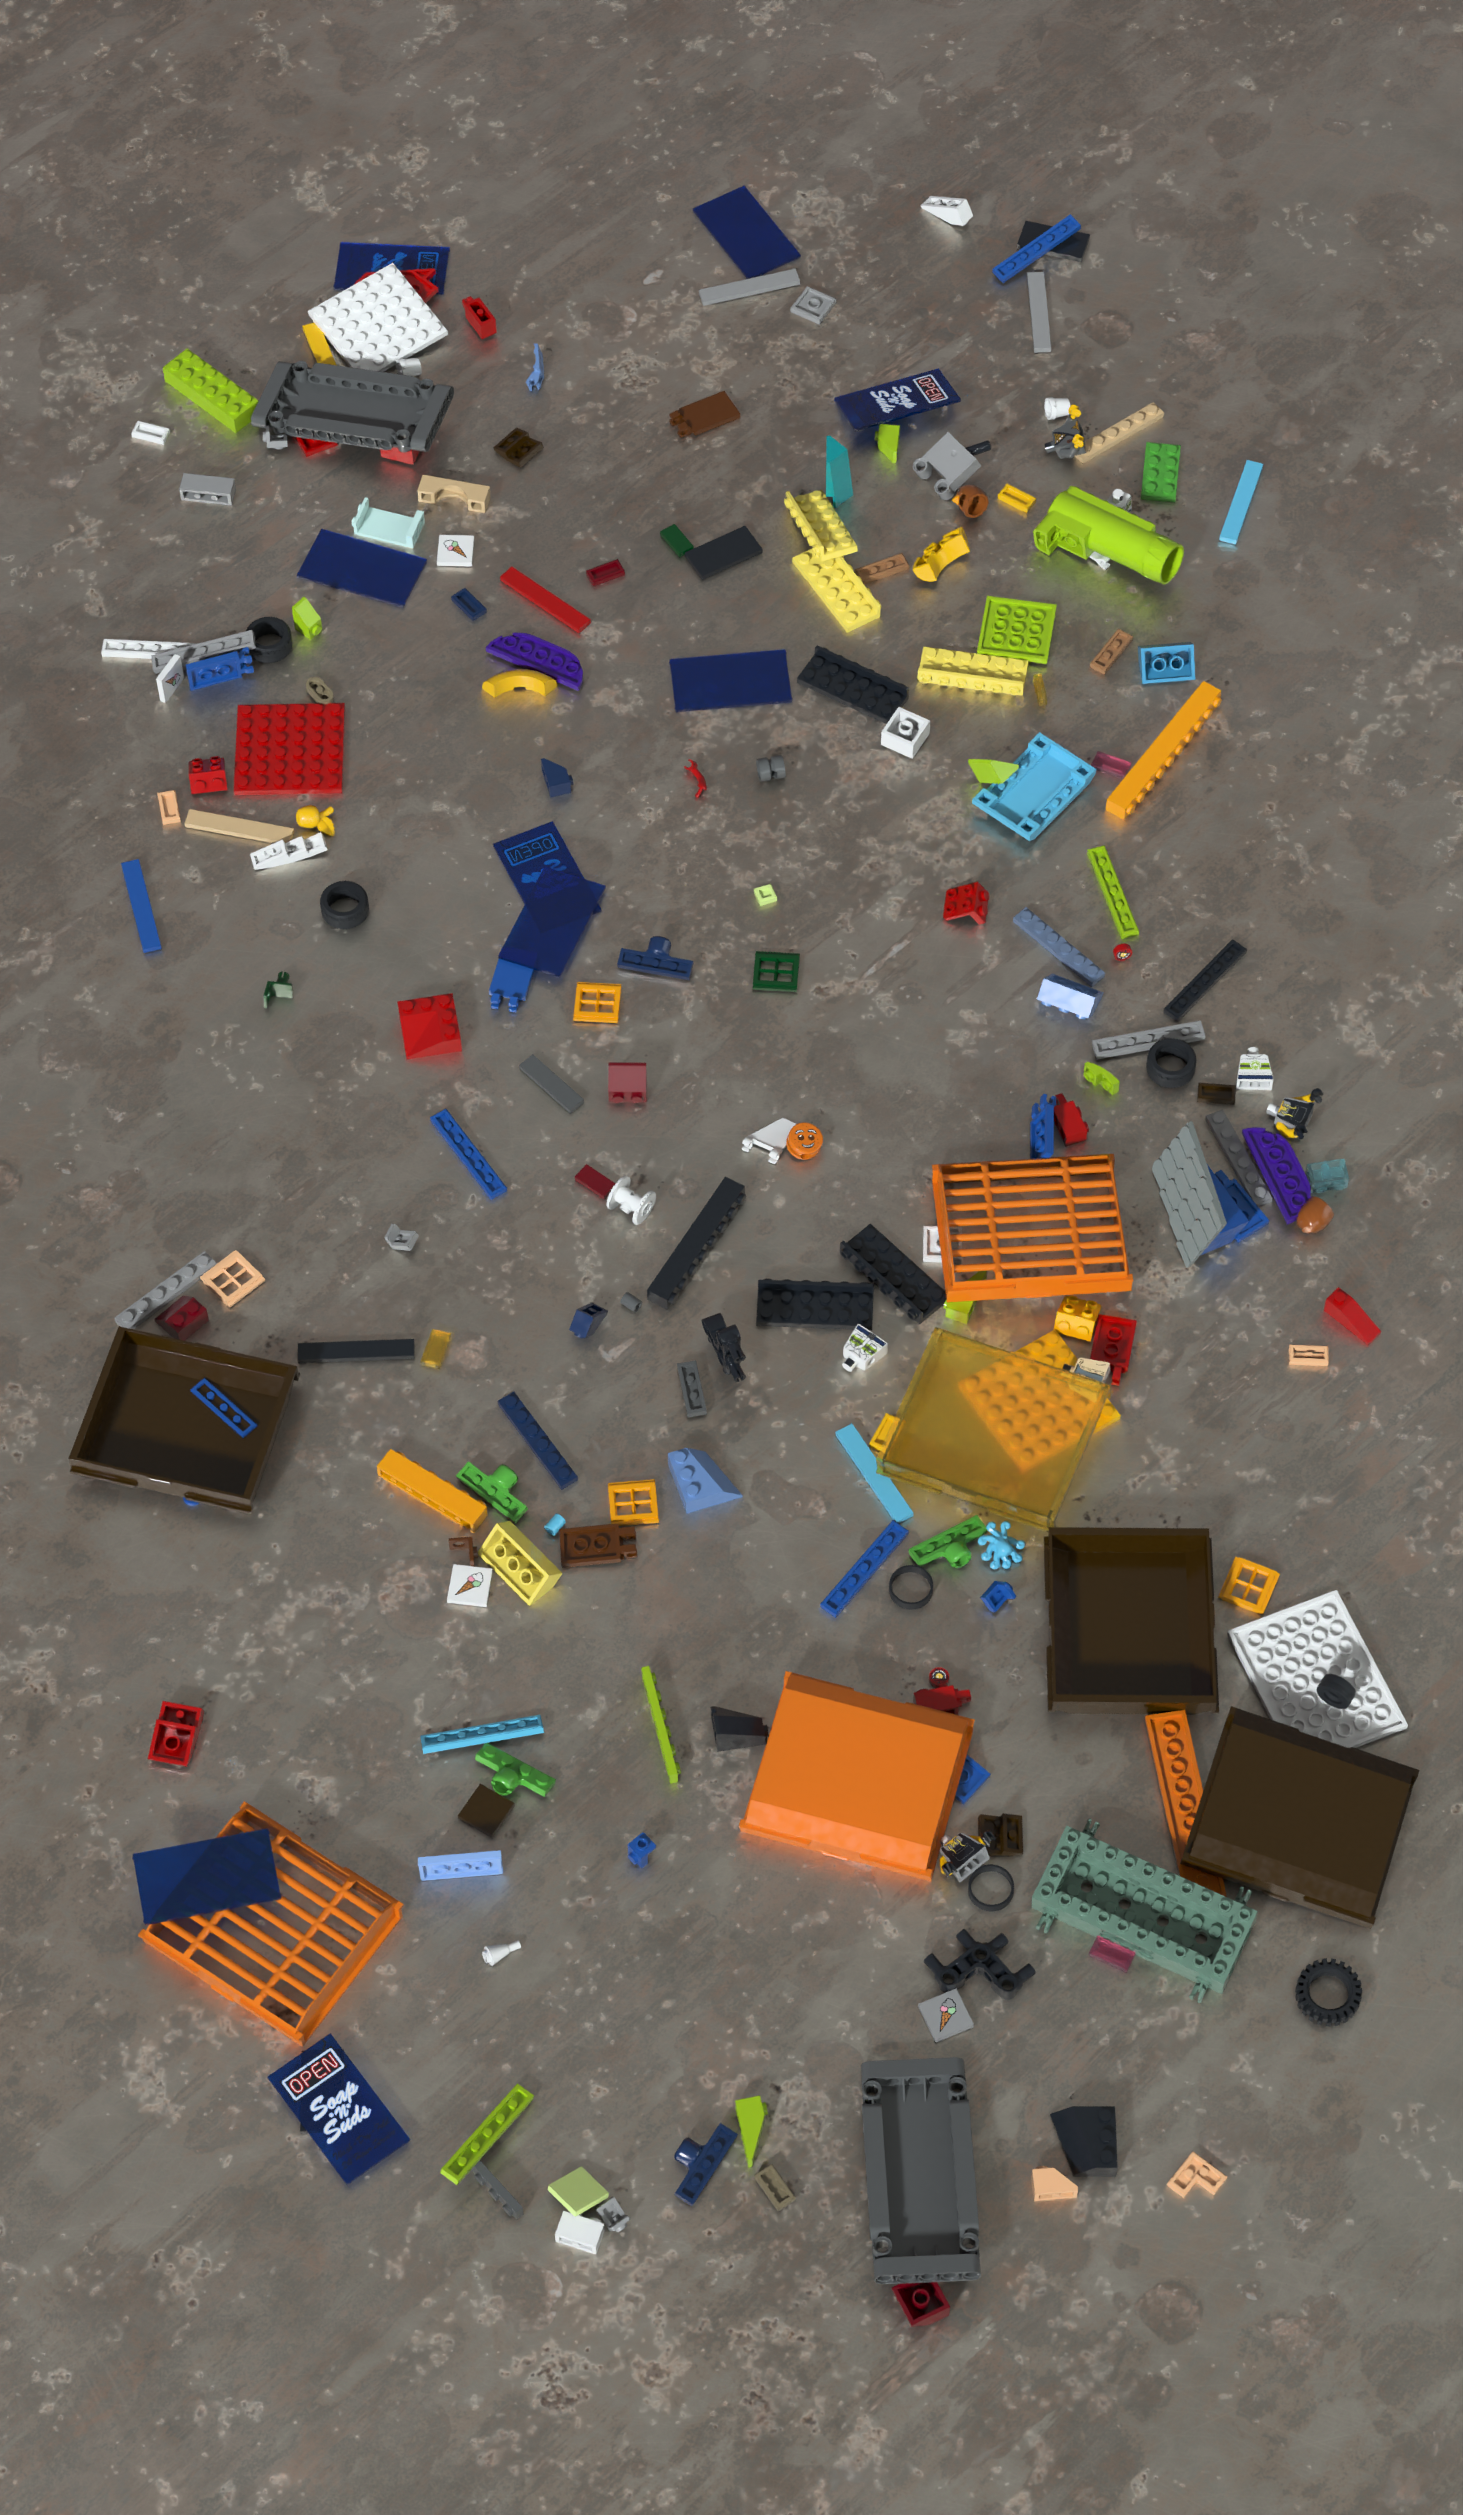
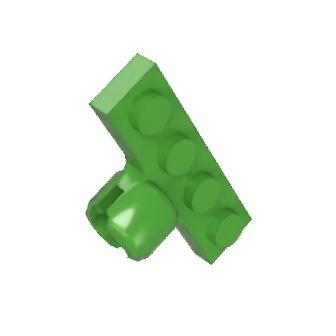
M468 1461L456 1475L458 1480L515 1524L528 1510L526 1505L509 1493L510 1489L518 1481V1477L511 1468L504 1464H501L492 1475L488 1476Z
M976 1515L908 1549L909 1555L917 1566L920 1567L942 1556L948 1560L952 1567H964L971 1560V1551L966 1544L986 1534V1526Z
M485 1743L475 1757V1760L497 1772L492 1777L491 1785L494 1791L500 1795H509L517 1786L523 1785L545 1797L556 1782V1779L489 1743Z

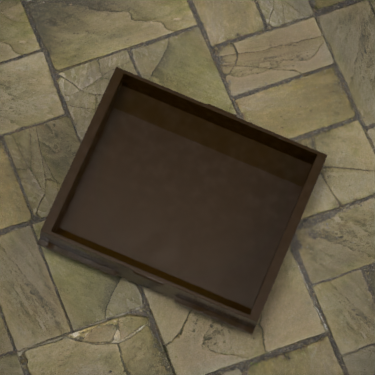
M119 1326L68 1458L71 1466L70 1473L128 1487L149 1489L184 1497L189 1501L251 1514L253 1510L252 1503L290 1400L294 1380H299L300 1372H298L297 1366ZM203 1378H206L258 1426L242 1438L195 1396L190 1389ZM206 1384L197 1390L206 1399L207 1393L213 1392ZM213 1392L215 1398L208 1401L221 1411L220 1405L227 1403ZM227 1404L228 1410L222 1413L233 1422V1417L239 1414ZM242 1417L240 1423H234L242 1431L250 1426Z
M1049 1527L1048 1536H1044L1045 1600L1049 1602L1050 1645L1046 1647L1048 1712H1056L1058 1710L1070 1714H1159L1185 1710L1186 1715L1208 1711L1219 1713L1217 1649L1214 1647L1215 1609L1214 1603H1212L1214 1601L1212 1538H1209V1528Z
M1231 1706L1180 1864L1258 1890L1262 1894L1285 1902L1290 1901L1371 1929L1375 1923V1914L1411 1792L1420 1770L1353 1747L1341 1746L1300 1732L1299 1729Z

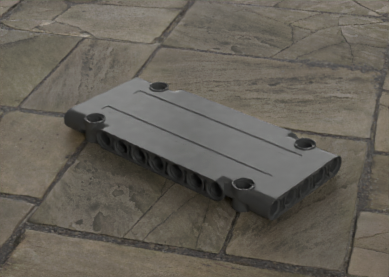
M279 361L254 409L251 425L259 428L269 426V429H272L276 434L285 432L289 436L382 450H391L392 447H395L400 452H409L410 450L428 452L451 404L454 388L450 385H434L431 379L420 381L416 377L323 363H315L310 368L305 361H298L296 363Z
M958 2057L880 2060L862 2063V2118L874 2281L878 2284H903L979 2279L981 2277L978 2238L979 2219L969 2099H967L964 2060ZM954 2089H960L961 2091H960V2092H955V2091H953V2090H954ZM873 2092V2093H876V2095H873V2096H872V2095H868V2093ZM971 2244V2245H973L974 2247H972V2248H967V2247H965V2245ZM879 2248L887 2249L884 2252L878 2251Z

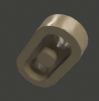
M311 677L306 681V690L317 703H333V692L321 678Z

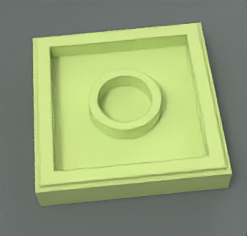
M582 2166L548 2185V2191L575 2217L604 2201L609 2195Z

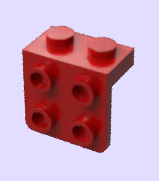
M213 756L210 759L204 760L195 758L188 762L191 794L227 790L224 758Z
M979 882L948 889L946 891L943 918L948 921L970 915L979 925L984 924L988 914V891Z

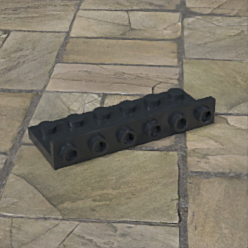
M818 645L815 647L814 656L797 677V683L885 724L888 723L897 708H902L909 699V688L906 685L891 680L887 676L876 673L872 669L863 667L857 662L850 661L842 655H837L827 648H822Z
M871 1223L847 1243L845 1241L840 1243L841 1256L853 1263L857 1271L864 1273L869 1282L876 1284L885 1296H889L898 1308H902L911 1320L921 1324L944 1305L946 1300L945 1290Z
M789 1279L758 1280L756 1326L854 1330L860 1324L867 1330H872L874 1284L867 1282L849 1283L846 1281L840 1283L829 1281L811 1282L809 1280L792 1281Z

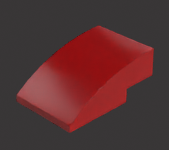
M162 1701L159 1719L156 1720L148 1760L188 1767L205 1711L199 1707Z

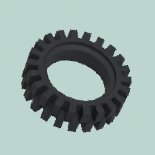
M1324 1958L1322 1962L1319 1963L1316 1960L1312 1966L1308 1964L1306 1969L1302 1970L1297 1981L1295 1998L1298 2001V2008L1303 2009L1302 2014L1304 2016L1309 2015L1308 2020L1312 2022L1314 2019L1318 2020V2025L1325 2022L1326 2026L1331 2027V2023L1338 2026L1341 2021L1346 2023L1348 2018H1352L1355 2011L1357 2012L1362 1998L1361 1981L1357 1980L1358 1974L1356 1972L1352 1973V1967H1344L1345 1962L1340 1961V1964L1335 1963L1336 1959H1331V1962H1327V1958ZM1321 1976L1336 1977L1346 1986L1348 1999L1338 2008H1322L1310 1996L1309 1987L1311 1983Z

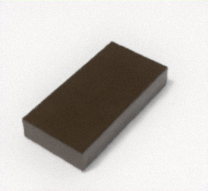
M1198 1083L1197 1102L1235 1105L1236 1085Z

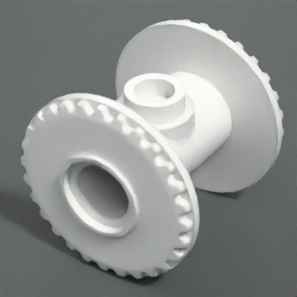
M623 1176L615 1183L609 1193L607 1207L613 1210L621 1204L620 1209L625 1213L630 1214V1212L634 1211L632 1221L634 1224L639 1225L652 1211L656 1201V1193L651 1190L643 1197L637 1193L635 1194L634 1191L629 1189L630 1177Z

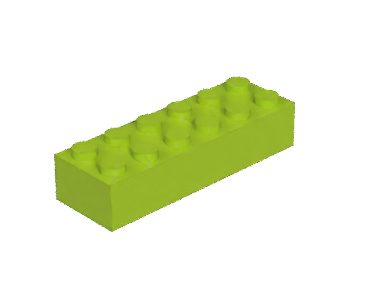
M188 348L163 367L165 382L233 432H239L251 422L252 414L259 400Z

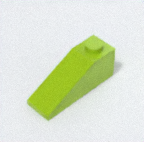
M978 1271L967 1281L986 1280L987 1271ZM945 1300L943 1309H946L945 1317L967 1324L977 1301L947 1302Z
M760 2095L735 2100V2109L748 2168L753 2166L765 2123L764 2115H768L766 2102H761Z

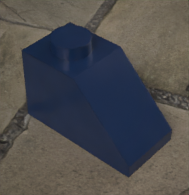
M545 758L541 759V769L550 798L571 793V786L574 784L572 775H568L567 769Z
M594 1303L577 1309L569 1330L574 1332V1335L579 1338H587L593 1335L607 1315L608 1310Z

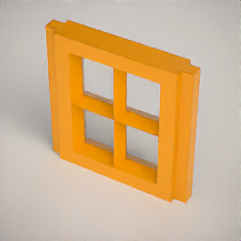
M577 982L573 1020L618 1023L622 985ZM583 992L597 993L596 1000H582ZM600 993L614 994V1001H600ZM595 1004V1012L581 1011V1005ZM599 1005H613L612 1013L598 1012Z
M655 1479L608 1483L611 1524L619 1523V1526L659 1523ZM649 1490L650 1500L635 1501V1491ZM630 1492L631 1501L616 1502V1493ZM650 1503L651 1513L636 1514V1504ZM617 1506H632V1514L617 1516Z
M1235 1557L1218 1598L1263 1615L1280 1573L1246 1559ZM1243 1567L1253 1571L1248 1583L1238 1580ZM1257 1573L1267 1576L1263 1588L1252 1585ZM1236 1583L1247 1586L1242 1599L1231 1595ZM1250 1588L1260 1591L1256 1604L1245 1600Z

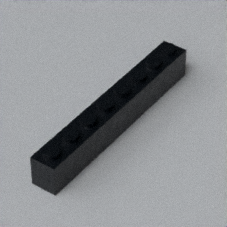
M724 1177L647 1289V1300L665 1309H668L671 1304L676 1302L680 1290L685 1289L689 1277L696 1273L700 1261L703 1262L705 1260L708 1249L716 1244L719 1233L725 1231L728 1220L735 1216L739 1204L742 1205L746 1199L744 1185Z

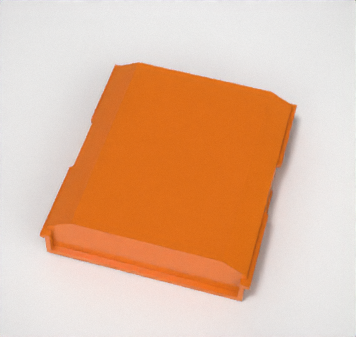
M786 1671L783 1691L744 1819H741L739 1823L740 1831L821 1852L823 1855L846 1861L851 1860L931 1881L941 1848L940 1840L946 1831L972 1739L975 1719L909 1702L904 1704L854 1691V1688Z

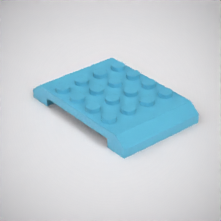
M1039 732L1028 743V748L1012 763L1018 764L1019 768L1003 784L992 783L987 789L983 788L972 799V804L1028 841H1031L1090 784L1096 774V768Z

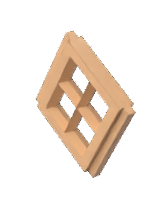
M236 1250L200 1277L203 1283L229 1307H232L265 1281L262 1274ZM238 1262L244 1268L232 1276L227 1269ZM247 1270L253 1277L241 1285L236 1278ZM224 1272L230 1279L218 1287L212 1280ZM233 1281L239 1288L227 1296L222 1289Z

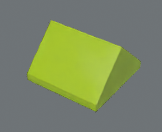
M968 760L980 783L1003 784L1019 768L1018 764L996 760Z

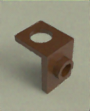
M449 1538L450 1550L469 1549L470 1566L475 1567L474 1558H478L477 1546L473 1547V1538ZM463 1542L464 1544L456 1545L454 1543Z

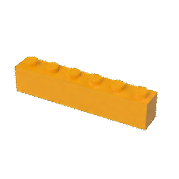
M390 1449L377 1465L378 1476L473 1533L476 1532L488 1516L487 1506L479 1499H473L466 1491L458 1490L451 1482L443 1481L433 1471L423 1469L418 1462L410 1461L399 1451L395 1452Z

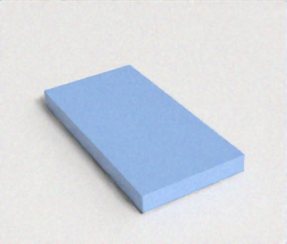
M501 1850L418 1857L422 1881L503 1874Z

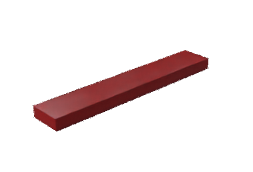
M511 566L500 576V581L577 633L582 632L591 623V619Z

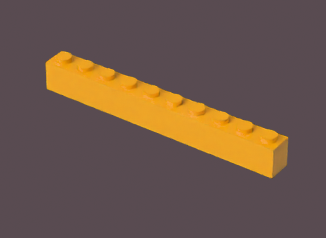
M1205 681L1199 685L1107 798L1106 810L1123 820L1128 814L1131 815L1136 804L1138 802L1141 803L1145 793L1152 790L1155 781L1163 776L1166 767L1172 765L1175 756L1181 754L1184 745L1190 743L1193 734L1201 729L1205 719L1208 720L1213 709L1219 707L1222 701L1220 689Z

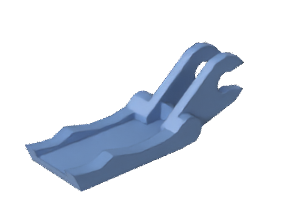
M535 343L534 354L536 362L533 366L534 371L526 380V384L531 392L534 385L539 390L544 379L543 354L539 345Z

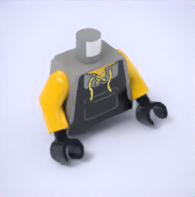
M1316 1088L1311 1094L1305 1096L1285 1097L1281 1106L1270 1103L1266 1113L1275 1116L1274 1128L1284 1138H1294L1298 1141L1303 1139V1134L1308 1132L1306 1127L1313 1114L1315 1104L1313 1102L1315 1100L1316 1103H1321L1322 1098L1320 1096H1323V1092L1321 1089Z
M991 1830L985 1831L981 1836L966 1835L964 1833H959L954 1838H951L949 1835L943 1836L940 1840L942 1845L940 1848L942 1857L939 1860L941 1873L946 1875L947 1878L953 1873L957 1880L962 1882L988 1861L990 1857L985 1846L989 1847L990 1842L996 1839Z

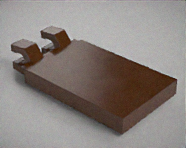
M722 391L670 413L671 419H669V422L672 426L677 425L679 429L677 434L680 438L692 433L697 436L739 419L740 412L725 391Z
M619 1523L560 1529L562 1568L618 1563L624 1560V1558H637L636 1544L623 1545V1540H637L635 1526L620 1528Z

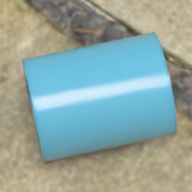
M556 1513L544 1526V1529L550 1535L555 1536L566 1521L561 1515Z

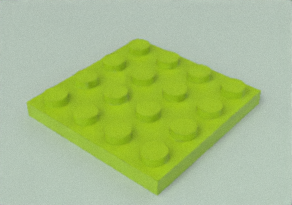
M987 596L977 654L1047 664L1057 605Z

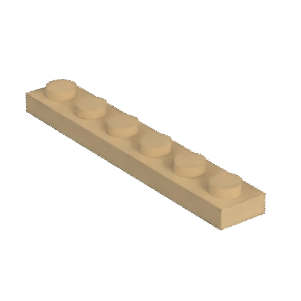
M1152 402L1085 441L1086 453L1076 455L1075 457L1084 464L1163 418L1164 412Z

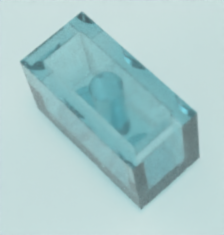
M1344 1159L1307 1164L1305 1174L1310 1183L1311 1193L1342 1190L1348 1187L1349 1175Z

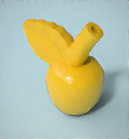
M313 805L304 806L297 810L296 821L299 826L303 828L317 827L321 833L334 836V824L327 817L334 812L331 806L321 812Z

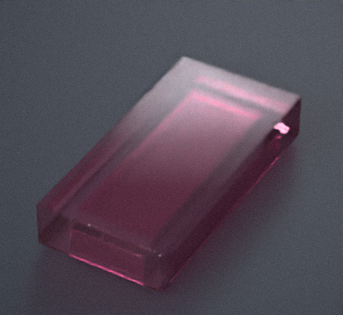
M1098 751L1091 766L1098 771L1124 779L1131 767V762Z
M1098 1935L1089 1952L1090 1957L1126 1973L1136 1954Z

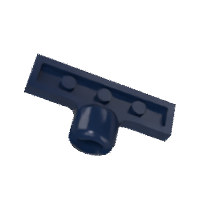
M653 936L650 938L648 950L645 952L621 948L617 966L618 968L690 981L694 963L691 960L669 956L671 949L670 940L662 936Z
M720 2123L705 2145H700L689 2137L685 2138L675 2152L674 2158L687 2167L688 2174L674 2195L690 2206H693L738 2134Z

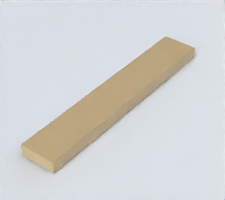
M189 809L184 823L185 827L268 843H276L280 840L287 843L292 840L294 835V828Z

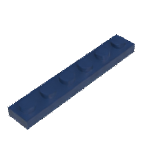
M512 1392L498 1400L499 1407L560 1489L563 1490L578 1481V1476L516 1393Z

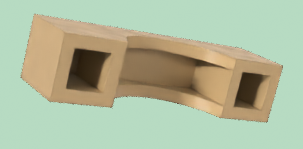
M422 475L417 490L418 502L436 504L439 500L446 497H458L466 502L469 511L486 513L491 498L490 486Z

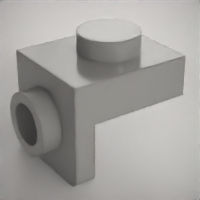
M266 426V432H263V442H267V448L283 449L288 447L287 434L270 435L269 426Z
M391 1224L385 1235V1240L393 1250L411 1251L419 1235L416 1231L400 1230L396 1224Z
M615 2197L609 2198L595 2208L608 2231L619 2232L627 2226L626 2222L630 2220Z

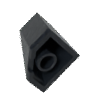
M716 1706L711 1707V1720L717 1752L765 1745V1737H769L768 1727L763 1725L761 1717Z

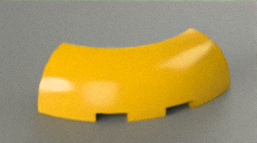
M963 527L948 532L942 536L943 539L938 543L932 542L923 550L924 555L921 558L917 557L913 565V571L918 578L928 582L937 581L940 572L950 562L970 552Z
M515 669L501 672L483 682L482 689L494 698L504 692L514 690V687H525L527 690H532L546 696L557 687V682L550 676L538 671Z

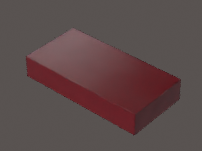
M616 559L586 570V575L593 587L624 576L625 570L619 560Z
M587 1164L575 1176V1181L604 1200L615 1185L613 1181Z

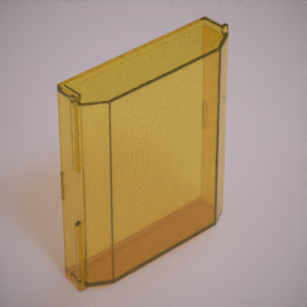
M935 1327L877 1456L876 1473L938 1495L944 1494L988 1509L990 1513L1048 1532L1049 1527H1056L1055 1520L1058 1517L1098 1423L1106 1398L1111 1399L1112 1397L1111 1385L1036 1361L1034 1358L1013 1351L1009 1352Z

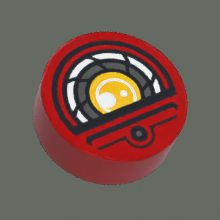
M1126 943L1117 945L1113 949L1115 959L1124 961L1130 958L1132 955L1130 945Z
M941 1667L934 1668L929 1674L931 1686L937 1688L941 1685H948V1671Z

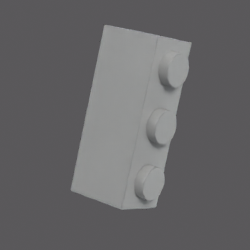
M183 473L179 490L181 500L232 506L236 486L234 478Z

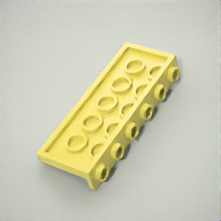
M823 490L798 495L794 498L789 491H786L785 507L789 508L791 517L795 518L797 527L801 528L803 536L807 537L809 546L813 547L815 556L818 555L821 562L858 552L855 541Z
M812 548L792 558L793 564L847 633L880 617L881 604L879 600L872 596L871 590L865 587L861 577L854 573L852 566L846 563L843 556L821 562L818 555L815 556Z
M923 646L917 681L993 691L996 693L1023 695L1029 660Z

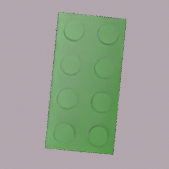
M1146 442L1141 500L1175 503L1181 445Z

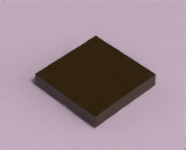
M479 1784L458 1814V1819L493 1838L514 1808L515 1803Z

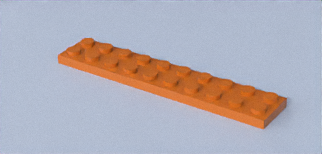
M1180 1710L1146 1715L1147 1732L1178 1874L1187 1880L1227 1897L1223 1878L1180 1864L1203 1793L1186 1711Z

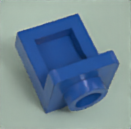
M994 1581L980 1598L990 1612H996L1007 1599H1015L1017 1596L1009 1583Z
M642 1832L628 1844L629 1860L634 1865L638 1864L643 1868L648 1864V1854L656 1849V1845Z

